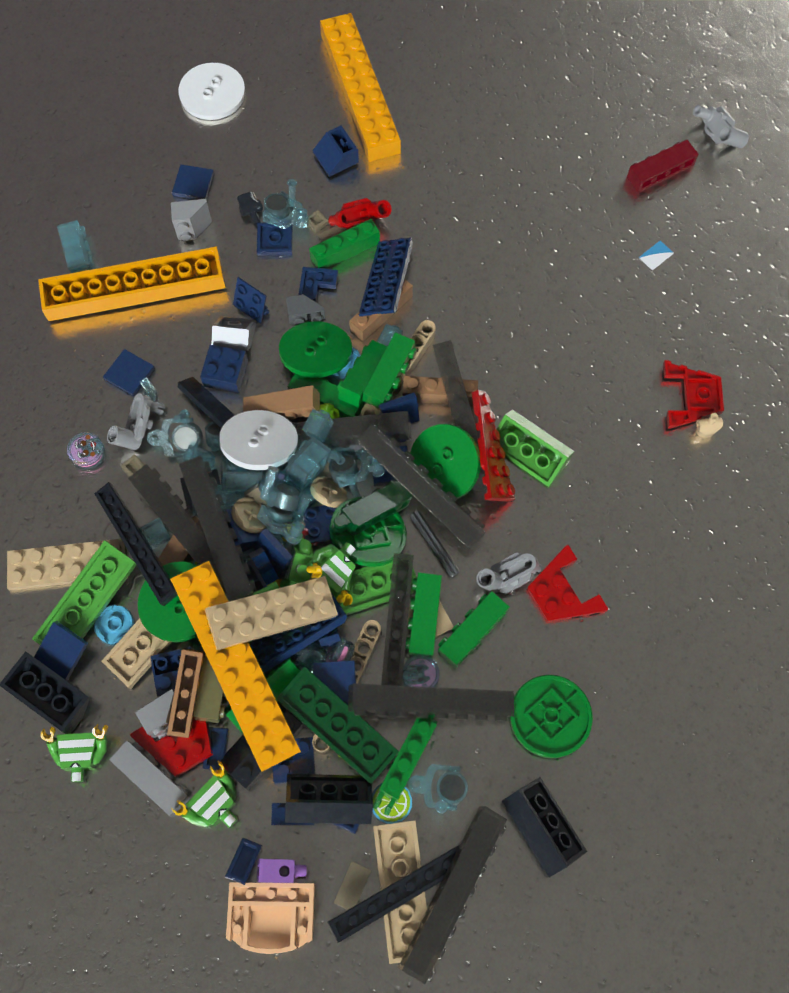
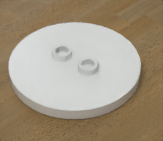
M205 63L192 68L184 75L179 84V97L182 106L191 115L200 119L216 120L231 115L241 106L245 98V85L241 75L234 68L222 63Z
M252 410L242 412L230 418L220 431V448L225 457L232 463L246 469L267 470L278 467L290 460L297 449L298 435L293 424L285 417L270 411Z

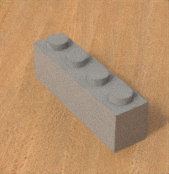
M127 740L109 760L164 812L174 818L176 814L171 808L175 811L181 808V805L176 802L177 800L186 804L191 798L187 794L189 790L182 783L177 785L172 781L174 776L168 770L164 769L162 771L157 767L159 762L151 755L146 757L142 753L144 748L136 741L132 744Z

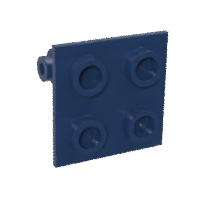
M237 277L233 305L261 323L263 315L267 316L269 314L268 307L265 305L267 296L240 277Z
M324 505L300 508L301 523L308 529V535H305L306 540L310 543L331 540L330 521L337 507L333 508Z

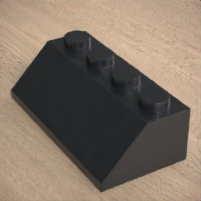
M26 651L0 682V687L65 734H71L82 720L90 697Z
M278 703L295 738L304 728V724ZM244 734L221 760L224 769L248 791L265 772H261Z
M287 774L285 823L371 824L373 811L372 784L361 775Z
M541 777L502 800L506 810L510 813L548 877L567 868L588 852Z

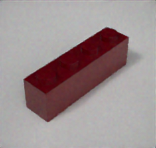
M688 140L677 142L672 147L661 150L658 154L650 155L645 160L632 164L627 178L637 192H640L695 165L699 154Z

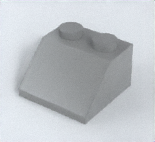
M206 199L171 202L172 222L178 241L196 239L212 223Z
M221 316L212 325V345L248 351L252 346L256 320Z
M172 689L135 712L146 733L154 739H161L167 735L174 697Z

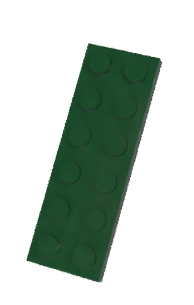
M306 666L276 698L370 784L373 783L399 753L396 747Z

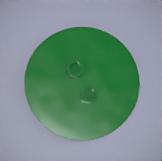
M320 321L305 322L290 328L282 336L279 342V356L283 365L297 375L310 378L326 377L341 371L349 363L352 356V342L348 334L334 324Z
M438 424L427 428L416 438L410 451L409 469L411 477L419 484V490L431 499L452 501L463 497L473 488L480 474V452L475 440L467 431L455 425Z
M360 497L348 499L337 507L331 518L330 528L334 524V519L340 515L341 508L346 504L351 505L355 503ZM397 512L355 536L348 534L347 531L342 534L340 533V535H335L330 531V536L334 546L339 550L346 542L356 549L349 557L353 563L367 567H379L391 563L401 554L406 544L407 531L402 517Z
M172 562L163 565L171 579L197 567V565L188 562ZM145 580L138 597V614L147 631L167 642H183L196 637L197 634L179 596L177 595L165 606H162Z
M541 675L530 679L519 688L511 703L510 724L515 737L525 749L540 757L561 758L572 754L585 743L592 728V708L586 694L577 684L562 676Z

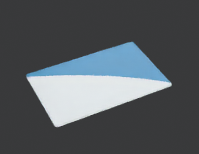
M659 241L639 258L651 270H654L674 253L664 243Z

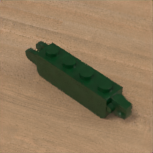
M402 478L397 481L392 480L384 488L375 489L370 495L360 497L351 505L346 504L341 508L340 515L334 519V524L330 528L331 533L340 535V533L342 534L347 531L348 534L355 536L408 507L413 494L419 490V484L414 479L404 481Z

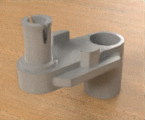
M697 105L693 109V115L702 118L705 123V132L716 144L724 143L736 148H743L747 144L749 139L748 133L735 128V120L724 107L715 108L709 106L704 108Z
M138 393L131 405L126 427L123 428L116 425L110 427L107 433L108 443L137 450L141 445L142 438H144L145 430L152 428L153 422L148 419L150 412L161 415L164 410L158 408L165 409V405L152 401L148 395Z
M516 552L492 565L491 570L485 568L479 571L476 580L480 587L490 592L507 594L531 581L532 575H536L537 572L540 573L542 566L535 556L528 553L522 555Z

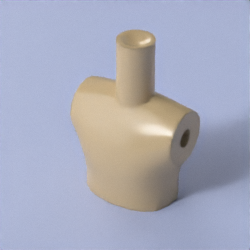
M712 413L709 418L697 420V435L702 438L713 436L723 427L722 418L718 417L717 413Z

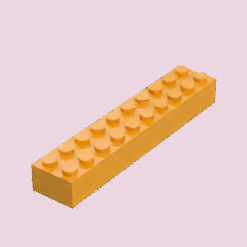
M348 13L320 20L322 39L368 162L401 154L400 137L352 14Z
M217 246L38 279L41 307L48 321L226 288Z
M207 561L171 578L170 580L261 772L301 752L249 643L245 642L216 650L205 608L229 601L210 562Z

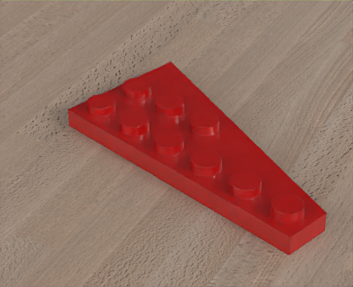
M476 390L472 392L474 413L479 420L478 423H475L476 430L480 431L481 436L477 440L480 452V465L485 471L482 481L487 486L488 492L484 494L485 500L509 502L515 500V488L509 478L510 470L505 463V451L500 445V433L494 423L496 419L490 408L491 400L486 392Z

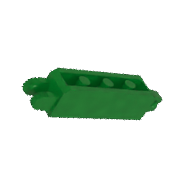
M431 705L426 715L423 713L418 715L379 789V794L373 804V808L377 810L383 797H387L391 800L385 808L384 814L389 816L394 804L398 803L437 727L438 721L434 720L438 708Z

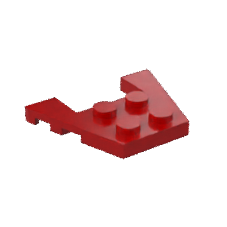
M669 360L664 361V378H680L684 381L686 410H668V429L708 418L712 413L719 415L724 412L722 380L720 376L701 370H691L682 364L678 366L672 364V361Z
M566 545L527 587L528 592L547 623L571 619L577 616L605 613L609 610L600 594L581 603L562 573L561 569L577 561V557L569 545Z
M193 718L189 738L166 735L156 741L146 733L143 726L130 734L140 746L175 777H179L213 755L207 721L194 720Z

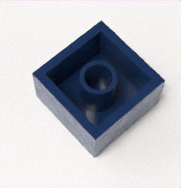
M209 345L200 376L203 386L239 393L248 364L246 351Z

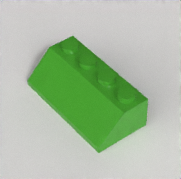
M514 410L506 413L497 427L500 433V445L505 451V457L548 487L560 474L575 452Z

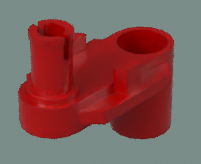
M368 198L344 203L341 210L329 217L328 222L331 226H338L348 230L369 219H372L375 223L376 219L386 218L391 214L392 209L387 200L371 202Z

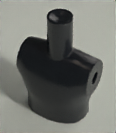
M254 192L239 195L237 200L241 215H250L254 225L261 223L257 212L263 210V205L256 198Z

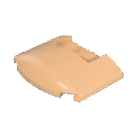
M229 882L226 939L229 941L233 940L240 948L265 954L292 951L305 943L311 942L313 940L315 884L246 883L243 885L238 882Z

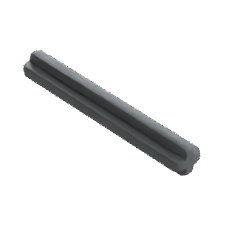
M419 510L413 512L411 519L448 575L454 577L459 573V569Z

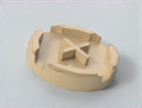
M328 477L315 478L310 486V492L318 502L328 507L336 508L347 500V490L337 480L332 479L330 481L327 480Z
M244 497L238 499L231 511L233 520L240 528L249 533L262 532L268 524L265 518L267 512L265 507L260 503L254 502L255 500L252 498Z

